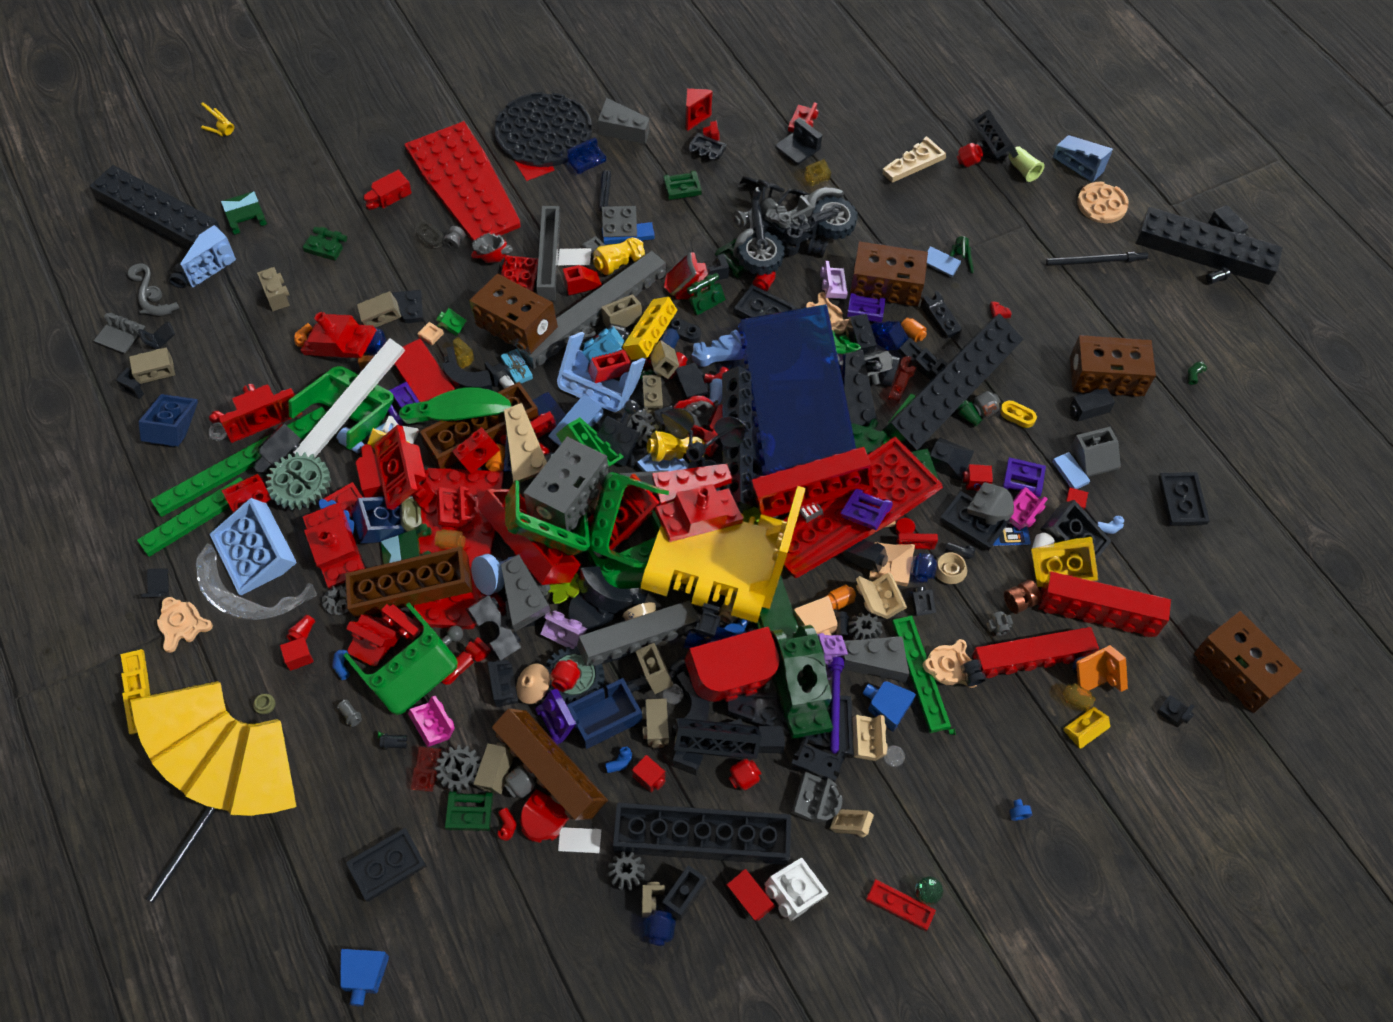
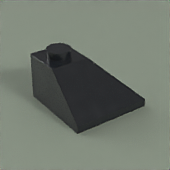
M940 437L930 457L935 471L962 481L963 473L966 471L974 451Z

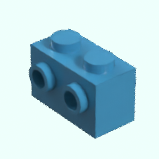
M614 326L610 329H604L598 334L597 338L594 340L591 338L584 344L585 347L582 353L590 363L592 357L595 358L596 356L599 357V355L602 356V354H612V352L615 353V351L622 350L621 347L624 339Z

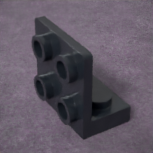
M799 117L795 120L794 132L777 143L775 148L796 165H799L821 150L823 135Z

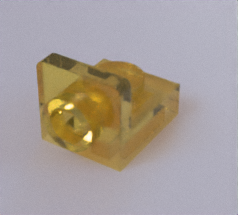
M457 337L453 340L454 351L457 356V364L463 369L474 361L472 349Z

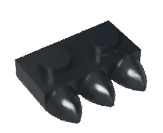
M697 133L689 145L690 152L699 151L700 156L709 155L710 160L720 159L726 150L727 144Z

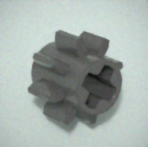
M1002 611L990 615V620L987 623L989 632L994 631L996 636L1009 633L1011 625H1013L1011 616H1006Z

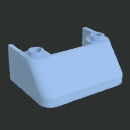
M580 332L570 336L557 378L558 387L579 398L585 393L599 406L609 411L617 412L621 410L638 385L646 359L641 358L633 362L629 372L622 374L620 381L609 379L594 383L588 373L590 362L580 350L584 333Z

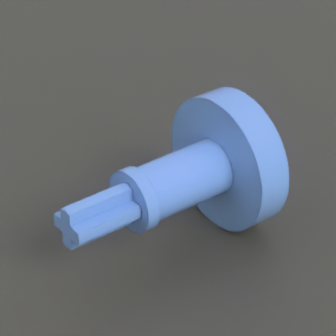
M484 554L474 558L471 565V573L474 583L480 592L485 595H492L502 590L504 578L501 564L515 556L498 562L491 554Z

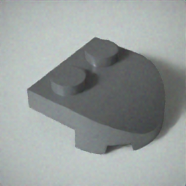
M984 482L968 506L967 511L968 514L986 519V524L996 525L997 521L1004 519L1007 521L1012 517L1014 503L1007 489Z
M805 772L802 774L791 813L815 823L827 821L836 816L840 811L842 795H839L836 788L837 785L831 779L824 780Z

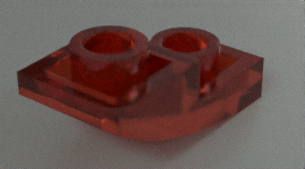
M419 746L417 764L413 772L412 790L433 792L437 777L435 767L439 766L437 759H440L441 749Z

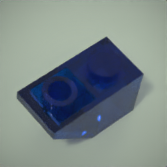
M899 321L875 322L870 325L876 343L886 350L899 349L909 339Z

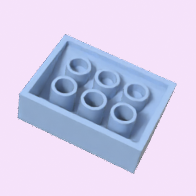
M250 498L210 533L239 595H243L283 575L297 563L267 503Z

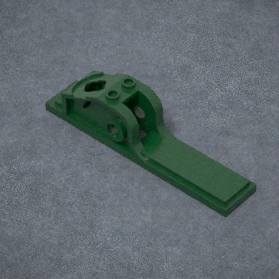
M780 575L770 609L762 607L758 622L755 623L757 629L769 626L778 651L779 666L772 676L792 738L831 732L833 726L827 708L832 695L826 673L824 653L814 627L810 624L798 627ZM801 670L803 671L807 686L809 685L811 691L809 693H804L802 687L798 684L797 676Z

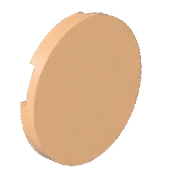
M1104 182L1087 184L1082 188L1077 199L1080 211L1087 218L1099 223H1113L1124 217L1129 204L1126 194L1119 187H1113L1104 184Z

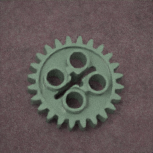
M296 452L295 457L288 454L287 460L281 457L282 463L275 462L276 468H270L272 474H267V491L271 499L275 500L277 505L282 504L283 508L289 505L291 510L295 506L301 510L304 504L307 508H309L310 502L316 505L315 499H323L321 493L327 494L326 488L330 487L328 482L331 480L330 472L325 462H321L320 457L315 459L314 454H311L309 457L306 452L302 456H299L298 452Z

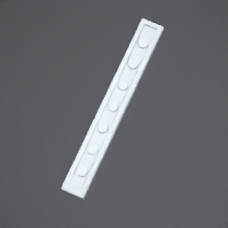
M389 338L293 453L296 454L298 452L299 456H302L306 452L308 457L311 454H314V457H316L405 352V349Z

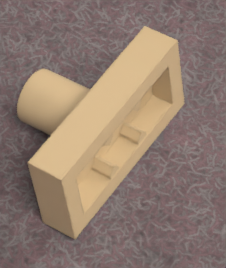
M840 809L838 814L834 816L830 829L835 833L857 834L860 837H865L869 833L874 815L869 811Z

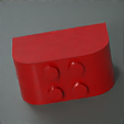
M768 626L690 648L686 655L685 663L693 688L702 699L711 702L725 699L726 702L737 699L738 695L745 694V696H750L757 693L758 689L763 688L778 669L779 655Z

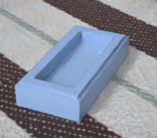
M930 246L927 251V266L953 277L961 261Z
M1070 452L1053 459L1052 463L1071 488L1078 489L1089 484L1090 479Z

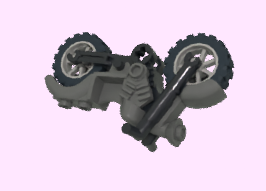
M757 187L751 200L752 209L746 212L734 211L733 222L740 229H743L746 223H748V229L737 237L733 256L739 260V264L744 266L746 271L749 270L752 274H772L773 271L776 272L778 267L781 266L784 252L787 255H796L802 241L822 235L825 238H833L834 240L850 236L855 229L858 213L855 211L854 205H851L848 200L845 201L843 199L844 191L837 188L824 187L815 190L809 195L800 196L798 206L792 211H787L785 206H779L771 198L764 199L761 205H759L762 189Z

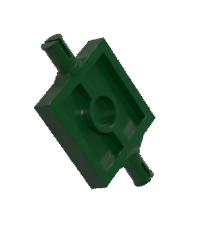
M874 419L871 420L868 427L852 423L837 448V454L864 447L867 455H869L884 444L887 434L875 430L879 423L877 420L874 422Z

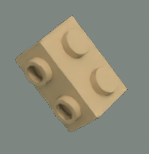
M860 715L853 716L854 757L876 761L886 756L887 743L884 715H879L875 718Z

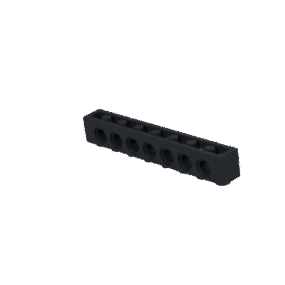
M737 366L722 373L723 417L738 418L746 424L747 428L745 438L739 446L730 448L723 445V464L728 465L732 477L731 483L724 485L723 490H730L739 511L742 512L754 507L752 484L751 372Z

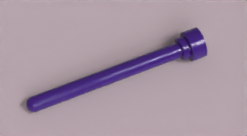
M841 657L832 658L833 661L828 664V668L832 673L831 723L833 729L831 731V752L833 754L839 752L840 673L844 669V659Z

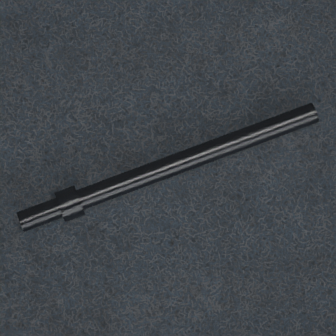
M1133 251L1126 252V254L1046 259V265L1111 261L1134 262L1135 260L1148 259V253H1135Z
M207 807L146 900L152 903L155 902L216 809L219 810L218 808Z

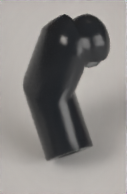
M948 542L945 551L956 553L965 559H971L974 557L975 548L970 545L964 548Z

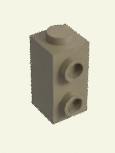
M660 340L650 353L653 371L658 376H664L669 379L679 367L675 349Z
M653 374L643 376L644 409L652 416H655L656 410L663 408L661 377Z
M667 698L646 699V707H642V719L647 721V726L643 727V739H647L648 746L663 748L665 745H669Z
M497 743L496 745L487 744L474 781V785L482 791L502 794L506 782L505 777L508 775L514 756L508 749V745L503 743Z

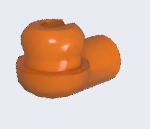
M309 323L295 333L294 342L299 347L304 345L307 335L313 329Z

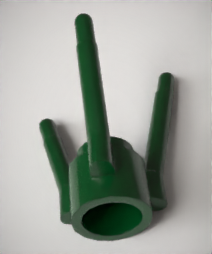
M960 236L956 239L955 245H952L950 256L953 257L955 251H957L958 254H962V258H965V253H967L970 272L973 273L969 239L965 236Z

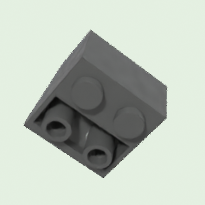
M1111 427L1076 435L1071 449L1087 477L1120 469L1119 444Z

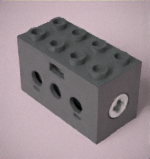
M566 437L525 490L524 499L527 515L567 531L574 529L581 515L586 514L589 504L592 500L595 501L599 495L604 478L608 474L607 456Z

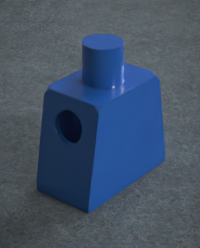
M884 681L879 690L868 684L863 692V695L872 700L868 711L875 717L884 715L886 727L893 732L916 695L914 692Z
M341 949V988L346 992H352L350 1005L364 1006L365 994H375L378 992L389 959L386 952Z

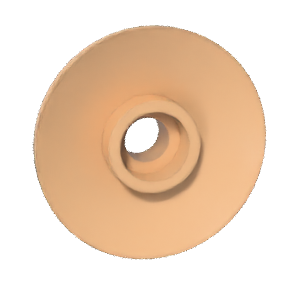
M532 664L521 672L517 680L516 691L518 698L522 702L534 704L545 696L550 685V674L547 668L541 664Z

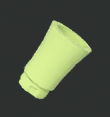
M1015 147L1019 155L1013 158L1009 153V160L1028 182L1036 180L1044 170V163L1031 156L1024 149Z

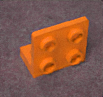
M1111 645L1076 662L1078 689L1081 694L1107 681L1120 692L1128 689L1126 657Z

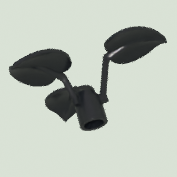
M743 176L740 184H753L762 188L761 203L766 199V189H770L767 198H771L773 190L781 193L785 191L782 187L762 179L756 180ZM788 189L777 204L780 205L789 193L799 197L809 195V193L798 189Z
M676 408L662 413L663 421L673 436L678 439H685L689 434V443L687 444L689 448L686 451V456L691 462L688 464V469L717 465L713 460H705V457H703L706 448L720 438L722 444L726 447L734 448L739 446L745 438L746 424L738 418L728 416L719 419L715 423L714 429L718 434L706 444L700 442L693 443V431L691 428L694 427L695 420L688 410Z

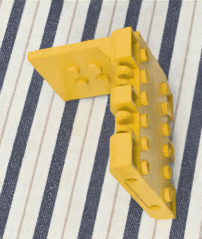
M797 486L787 521L761 514L758 525H754L755 517L751 516L748 523L743 521L739 525L673 542L668 541L661 525L642 578L641 589L667 596L672 580L675 581L673 588L675 590L680 588L681 583L687 584L685 593L690 594L692 586L696 587L691 604L703 607L704 603H708L711 592H714L712 601L717 602L719 596L724 595L726 596L724 600L725 605H729L731 598L735 599L731 613L732 616L757 623L762 607L770 609L788 553L805 488Z

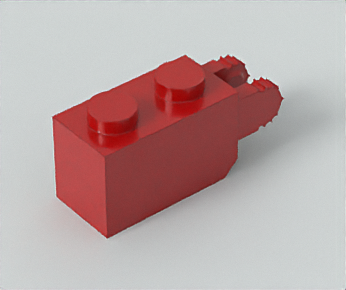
M398 169L373 182L372 190L364 194V200L366 201V207L370 210L379 206L385 208L412 194L410 183Z
M365 444L361 448L363 457L358 458L356 461L364 497L383 496L384 492L376 454L373 451L372 445Z

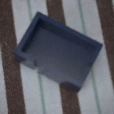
M623 678L606 686L608 696L606 699L604 690L601 688L567 705L576 722L574 727L578 730V735L586 749L642 722V712Z

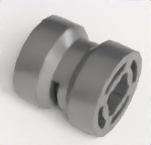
M451 226L448 234L443 239V244L451 250H457L460 242L465 237V232L457 226Z

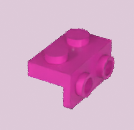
M1023 488L1013 500L1014 513L1009 521L1019 530L1026 526L1029 528L1036 521L1034 517L1045 509L1046 506L1044 504L1048 499L1046 497L1039 499L1028 488Z
M432 696L428 703L412 708L408 712L427 747L450 739L454 731V723L447 716L443 704L438 701L436 696Z

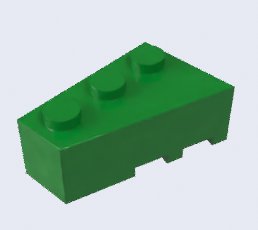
M580 417L556 433L561 443L566 437H569L606 455L609 467L624 457L620 453L616 454L610 448L611 445L607 441L604 443L596 436L597 432Z

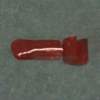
M910 356L902 358L898 368V375L888 396L889 400L890 398L897 401L896 403H899L909 378L914 375L916 370L914 366L908 367L911 360Z

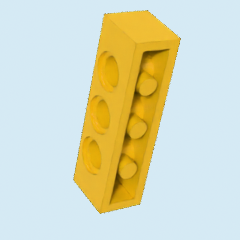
M669 297L653 299L622 346L631 360L648 358L674 317L677 308Z

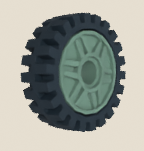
M577 646L574 649L566 647V651L561 649L557 655L555 653L552 655L551 660L548 659L547 666L545 667L549 674H551L557 662L562 660L574 661L580 670L581 675L574 688L565 692L559 691L566 706L603 688L605 676L602 663L596 666L593 664L586 666ZM551 680L547 694H549L551 690H555V688L551 685Z

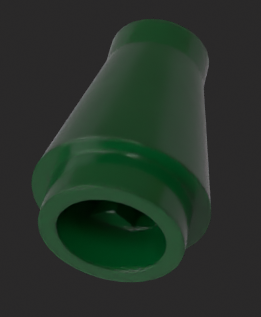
M965 400L956 409L958 415L974 427L983 420L972 402Z

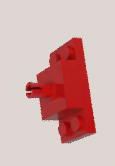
M319 312L314 317L318 323L313 327L301 352L304 355L362 358L377 330L373 325H358L352 315H335Z
M248 384L250 391L245 385L243 387L244 394L232 398L237 410L219 417L231 443L292 419L289 417V400L295 396L292 388L273 395L268 384L255 389L253 384Z
M396 425L374 444L387 509L394 510L417 491L416 483L425 482L426 477L429 476V473H427L429 471L423 467L419 446L406 441L404 428L400 425Z
M636 474L630 476V478L641 481ZM629 485L625 488L609 541L610 550H613L621 541L628 539L653 514L652 511L656 506L660 504L649 490L635 485ZM594 513L588 518V529H590Z
M713 484L677 492L674 502L656 506L655 509L669 542L743 523V517L730 490L716 491Z
M340 502L303 516L307 528L304 530L316 565L322 570L329 589L332 586L336 587L346 583L345 573L365 569Z

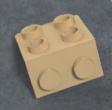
M888 572L873 582L860 576L856 578L858 583L856 585L857 590L863 595L865 599L864 606L868 612L888 619L907 608L891 573Z

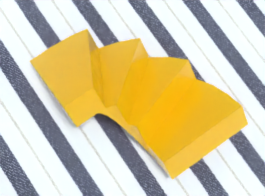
M219 681L130 700L139 739L152 764L168 782L181 790L186 797L205 806L226 810L230 815H259L296 807L280 720L275 719L257 724H246L234 719L226 711Z

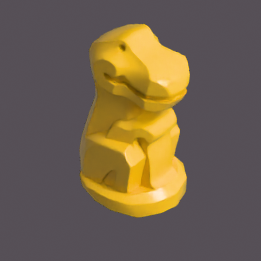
M628 238L623 243L599 246L593 253V262L597 270L601 271L604 275H610L620 265L628 264L629 257L634 262L644 257L643 242L637 238Z
M655 431L647 441V452L651 454L652 460L656 462H661L662 460L671 461L674 458L682 459L689 448L687 446L689 437L678 439L670 433ZM693 436V443L700 442L705 444L702 439Z

